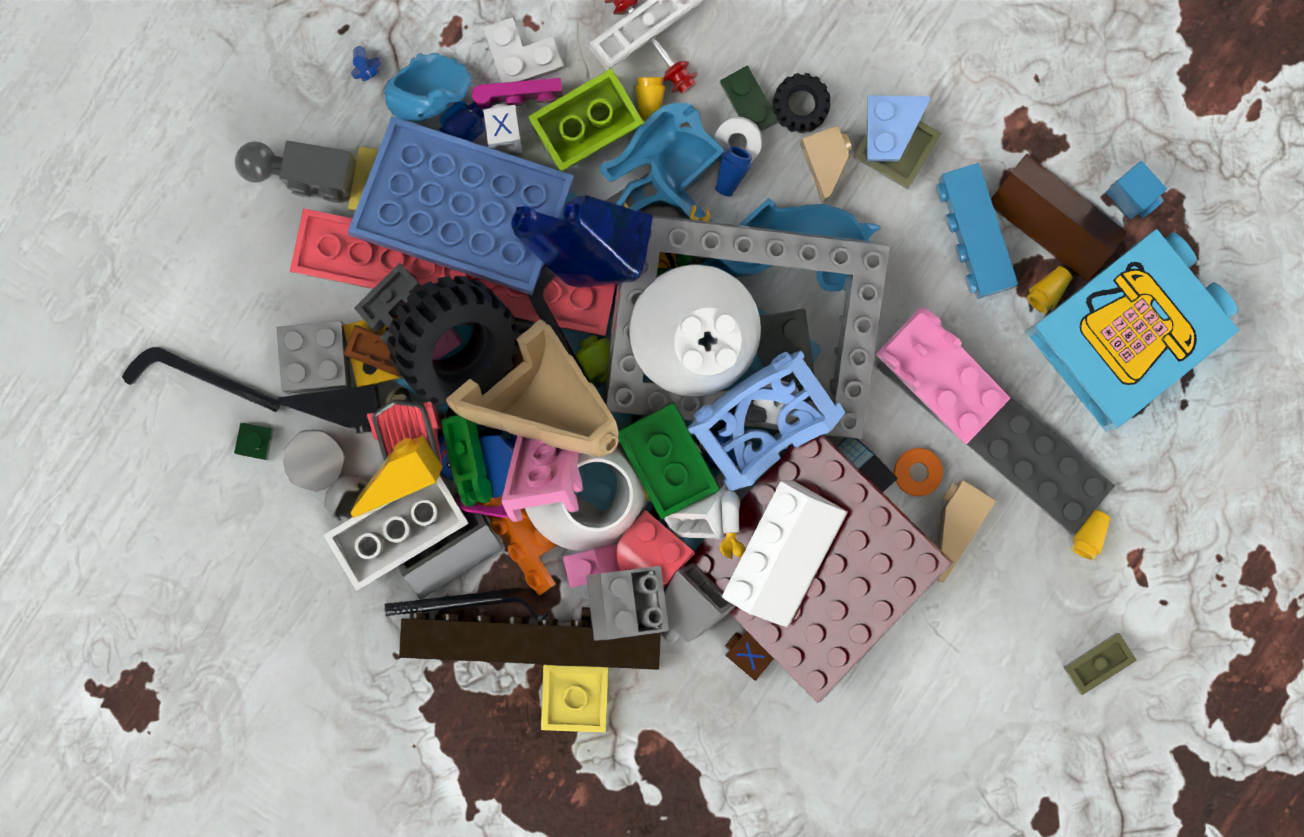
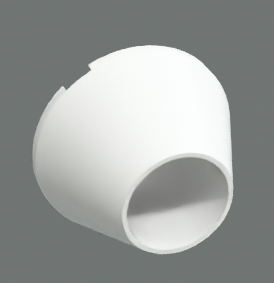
M618 442L616 449L610 454L597 457L579 453L577 461L578 468L591 462L608 463L613 469L617 480L616 495L611 505L604 512L590 518H579L570 515L563 502L525 508L532 524L548 540L561 547L577 551H591L596 548L609 546L620 541L623 534L646 509L649 496L620 442Z

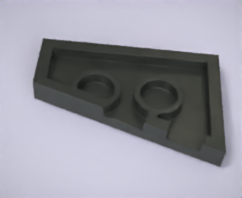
M798 309L759 316L761 334L757 355L764 367L770 365L772 360L781 353L788 352L791 355L802 351L805 355L803 360L815 376L806 310ZM793 372L781 378V381L789 383L794 380L799 392L804 389ZM808 396L804 401L808 402L813 400L810 396Z

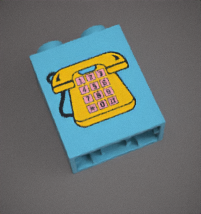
M1157 229L1025 332L1105 432L1119 428L1240 331L1230 319L1238 312L1234 300L1215 282H1212L1206 288L1189 269L1197 262L1196 255L1187 242L1175 232L1170 233L1164 238Z

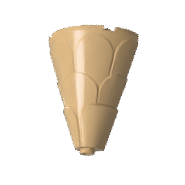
M541 319L517 338L524 361L482 396L479 385L469 379L446 399L450 408L467 420L507 431L516 436L542 441L550 447L603 457L612 453L619 442L616 421L593 383H588L573 356L568 354L551 326Z

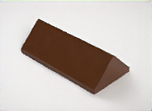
M1025 154L991 197L996 212L1086 282L1091 279L1114 253L1127 232L1028 154Z

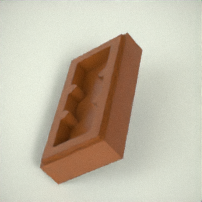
M355 325L343 355L402 378L389 357L391 352L388 349V345L380 338L382 335Z

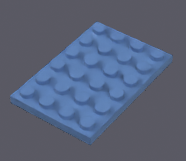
M392 116L349 226L348 235L533 295L571 190L574 175Z

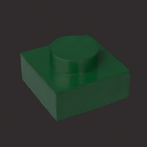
M240 422L234 454L268 460L274 429Z

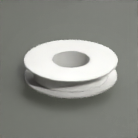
M733 117L724 121L716 131L714 140L727 152L728 148L731 147L729 142L730 136L734 133L743 134L747 139V146L744 150L751 154L752 159L750 162H752L762 148V134L758 126L753 121L744 117Z

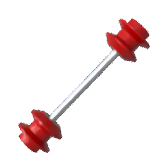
M605 0L604 2L606 4L614 3L616 6L613 11L614 15H624L627 12L630 14L634 11L633 8L637 5L638 0ZM656 38L651 39V44L669 67L665 72L663 81H672L674 87L671 92L676 93L679 91L681 94H684L696 85L694 79L698 73L690 74L687 71L689 61H679L674 64Z

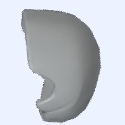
M346 475L334 481L325 496L324 506L328 513L337 521L342 520L340 516L351 519L353 516L350 512L355 501L368 482L357 475Z

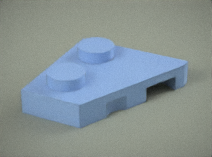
M868 95L867 161L899 162L930 101V96Z

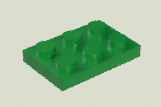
M674 401L618 430L619 442L661 519L720 490V486L694 437L688 431V426Z

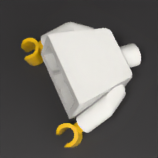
M720 471L715 478L720 486L719 491L664 519L667 523V529L676 537L721 539L726 534V538L720 544V552L729 559L733 558L732 552L735 556L742 558L746 547L736 540V533H739L740 500L735 491H730L723 482L726 477Z

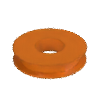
M915 448L906 451L898 458L894 468V475L898 478L896 483L903 492L911 496H925L935 491L940 485L943 477V467L939 458L933 452L923 448ZM915 463H921L927 468V477L921 482L914 481L909 474L911 466Z

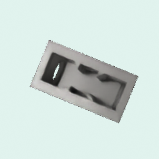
M691 563L676 571L664 594L669 631L661 632V634L670 643H676L680 637L686 642H690L707 632L734 609L735 605L721 598L723 592L694 563Z

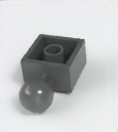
M286 140L283 157L275 156L272 149L266 144L253 141L244 144L237 151L235 168L238 174L249 182H263L271 177V175H276L287 186V189L292 190L294 195L310 197L311 193L322 195L323 200L342 203L343 198L350 199L357 160L349 151Z

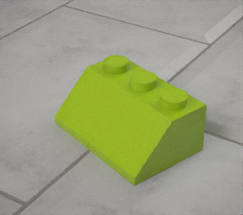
M612 68L528 116L532 128L560 172L565 171L644 125L642 118Z

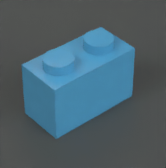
M1139 161L1105 193L1132 220L1137 215L1144 218L1164 201L1160 195L1167 190V187L1142 161Z

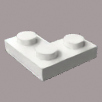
M513 17L483 27L502 83L529 81L564 69L553 37L522 46Z

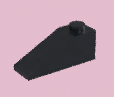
M375 385L278 397L279 404L349 429H356V434L372 433L367 414L375 413L381 408L379 390Z

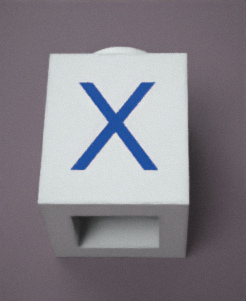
M497 104L490 109H484L489 148L510 155L523 153L515 105Z

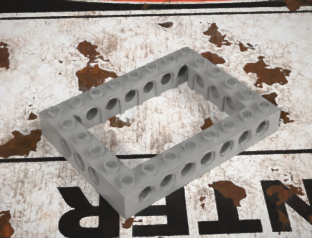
M627 212L603 394L604 403L611 412L648 415L674 401L683 419L694 421L695 418L693 416L699 409L706 405H712L729 391L728 389H723L705 396H683L661 388L652 380H643L644 372L639 367L632 352L629 325L637 299L655 281L659 252L850 274L845 279L843 290L846 291L843 316H839L841 331L839 345L835 347L834 354L837 355L834 379H830V391L835 396V401L832 402L834 404L839 402L846 413L835 427L824 435L862 439L890 246L875 241ZM808 401L810 405L819 410L813 401ZM796 417L794 420H792V421H790V422H788V423H789V424H793V423H795L796 421H798L799 418ZM745 419L744 426L779 430L778 425L767 423L766 421L759 423Z

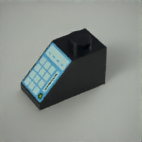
M846 437L836 446L882 492L898 479L857 438Z

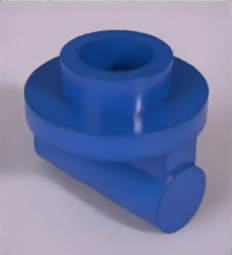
M362 46L355 47L353 49V65L356 68L351 72V75L354 79L361 78L362 81L373 78L379 72L377 69L381 65L379 58L368 60L365 49Z

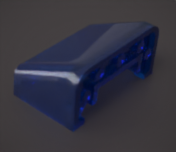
M582 195L573 198L565 205L563 219L536 212L534 208L528 206L516 207V212L511 220V227L515 236L566 285L586 288L634 282L641 276L646 261L653 215L588 195Z

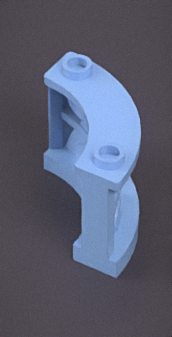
M802 351L791 355L788 352L781 353L772 360L770 365L733 387L712 405H706L694 414L695 420L687 429L691 434L694 433L724 474L726 478L723 482L730 491L753 485L768 468L781 459L778 452L788 448V445L791 443L797 448L811 439L829 433L846 413L839 402L835 404L832 402L803 360L805 355ZM791 372L795 374L804 387L796 395L791 394L796 387L794 380L789 384H783L780 381L782 377L789 375ZM769 383H771L772 388L763 387ZM810 396L819 410L804 400ZM762 399L784 403L777 417L779 433L772 436L761 429L744 431L746 413L752 400ZM736 405L735 412L733 414L729 410ZM795 408L791 415L797 416L799 419L795 423L789 424L785 421L786 417ZM719 420H724L726 423L722 430H718V434L721 436L732 434V438L720 445L710 431V428ZM752 438H760L762 440L761 446L757 449L751 448V440L745 445L744 442ZM733 448L736 461L738 464L737 466H735L733 461L726 453L727 451Z

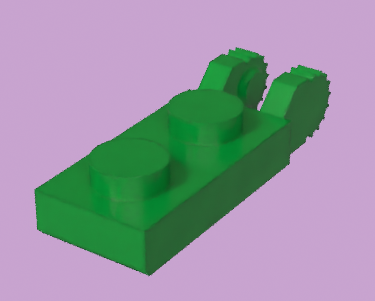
M459 415L442 419L441 423L454 483L457 484L461 502L465 507L474 506L477 500L480 503L491 501L493 495L492 485L485 477L487 474L476 423Z

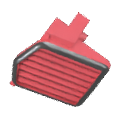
M393 400L375 413L367 414L374 440L379 441L384 461L394 450V446L398 442L406 438L413 440L423 435L442 464L438 429H442L441 421L444 419V415H438L437 405L431 402L418 403Z

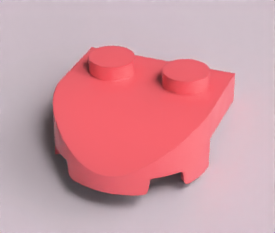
M644 510L621 537L617 546L616 556L620 571L661 566L663 587L666 588L669 586L676 571L683 568L695 552Z

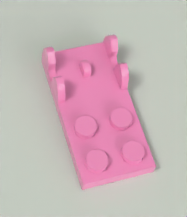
M920 307L876 355L962 443L967 445L1010 400V397L960 346L962 344L960 339L951 332L946 331L940 325L941 320L934 313Z
M517 436L501 500L509 518L513 522L521 521L520 509L563 502L569 512L578 511L579 507L574 491H583L582 480L577 467L579 453L550 447L542 441Z

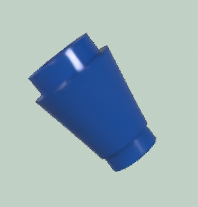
M731 146L727 152L722 154L715 187L718 193L724 196L733 195L752 167L750 162L752 156L749 152L742 148Z

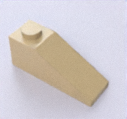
M964 480L959 481L957 485L952 482L942 497L946 503L942 507L938 547L954 563L937 579L940 583L945 582L996 502Z

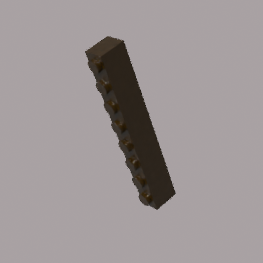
M423 612L411 613L409 618L401 619L399 658L659 670L661 632L594 641L590 620H571V626L558 625V619L545 618L538 621V624H525L526 617H506V623L493 622V616L474 615V621H461V614H442V620L429 619V613Z

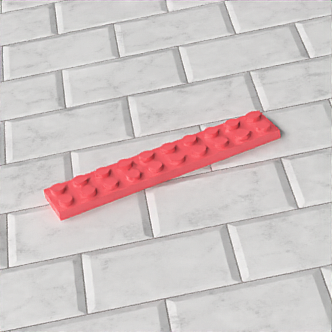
M303 208L290 272L374 289L401 263L421 285L429 281L433 284L437 283L438 278L449 276L452 280H454L455 276H466L469 280L476 279L489 288L506 305L515 318L535 323L540 320L526 293L349 236L348 229L353 218ZM546 258L543 268L553 259ZM561 261L564 268L547 285L543 292V298L559 327L605 337L618 273Z

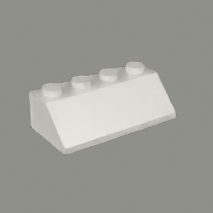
M440 474L436 483L355 518L352 517L323 536L355 590L358 591L469 523L462 509L459 508L455 495L443 475Z
M793 480L780 481L721 598L751 615L789 627L848 511Z

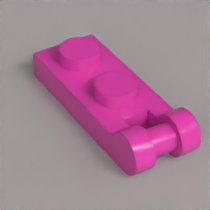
M561 78L482 84L476 86L472 91L475 105L482 110L490 108L496 102H505L509 106H519L525 104L524 100L537 99L538 103H552L556 100V97L563 96Z

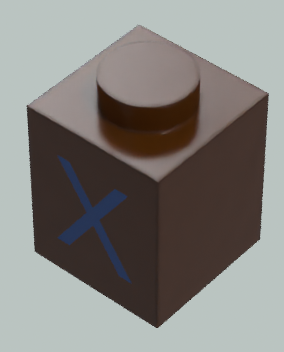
M746 630L741 635L736 631L724 645L728 649L725 656L755 681L774 659Z

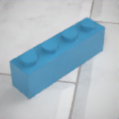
M976 163L943 173L939 178V184H936V190L941 203L946 202L949 214H946V221L950 232H956L959 244L955 245L956 253L960 263H966L969 274L965 275V280L971 294L975 293L976 298L981 299L1015 288L1018 282L980 164Z

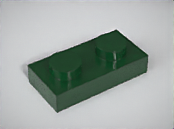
M748 65L720 80L719 83L738 117H744L753 121L761 132L778 123L779 120Z

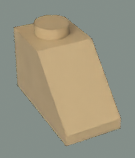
M839 126L802 138L800 143L822 203L829 200L849 157L848 151L852 150L847 133H841Z

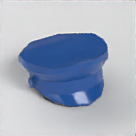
M484 435L480 438L479 442L487 474L485 477L491 482L492 497L498 498L504 492L516 442L505 438L503 435Z

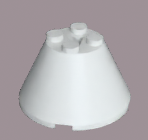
M684 265L659 275L643 294H640L631 314L629 325L630 344L639 367L655 384L678 395L705 396L729 387L749 368L757 353L760 342V317L751 294L735 277L712 266Z

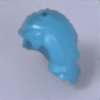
M419 53L416 58L411 59L408 66L402 68L395 77L386 82L384 88L385 103L391 113L397 118L408 122L420 123L440 114L452 102L462 101L467 94L468 87L471 86L472 78L470 73L466 71V66L458 64L455 58L449 59L447 56H441L438 53H430L429 55Z

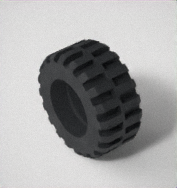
M449 276L438 278L437 283L433 284L431 281L422 285V290L417 293L413 291L407 297L408 302L404 306L400 305L395 313L398 316L397 319L391 321L389 332L393 336L388 337L387 343L388 349L391 352L389 357L392 364L412 390L422 399L430 400L432 404L445 405L447 403L446 399L469 379L479 385L481 393L484 395L505 377V372L507 369L511 370L515 362L513 354H517L519 343L516 340L519 337V330L515 324V317L489 288L476 279L469 280L466 276H455L454 280H452ZM474 322L473 334L461 351L446 359L432 360L434 348L445 332L458 324Z

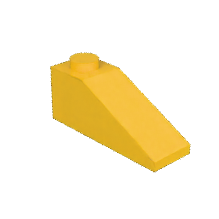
M423 435L413 440L410 438L403 439L394 446V450L357 497L350 512L353 518L437 482L443 466Z

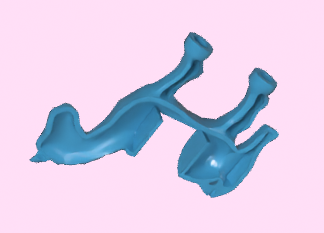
M672 103L662 106L644 122V125L636 130L629 145L619 157L600 165L602 175L611 183L633 169L651 163V170L646 178L635 179L627 183L619 200L614 203L615 214L620 215L618 211L622 208L628 197H630L634 201V205L630 207L631 212L637 213L652 205L666 204L675 207L687 219H691L690 209L696 205L694 215L697 218L704 217L706 213L692 200L686 191L716 164L725 151L710 135L705 133L700 116L692 104ZM687 122L691 127L680 128V125ZM652 184L658 194L646 197L643 194L642 187ZM770 198L765 200L739 224L869 241V237L881 228L873 223H860L853 214L826 204L778 208L776 203ZM609 206L601 212V223L596 225L589 233L596 245L608 256H611L616 251L613 247L612 223L615 220L609 213ZM708 258L701 264L723 270L733 277L751 276L774 266ZM817 271L816 279L821 289L836 292L843 289L845 279L850 274Z

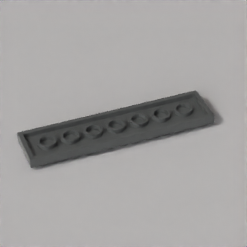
M882 361L876 369L946 427ZM1011 397L967 444L971 450L1071 535L1075 534L1115 486Z

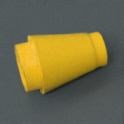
M637 78V86H634L639 115L643 122L662 107L666 86H663V78Z
M1058 266L1029 289L1028 302L1037 311L1044 314L1049 310H1054L1069 282L1073 279L1071 273L1064 267Z
M1094 510L1073 537L1071 550L1085 559L1095 560L1096 556L1102 553L1111 518L1101 511Z

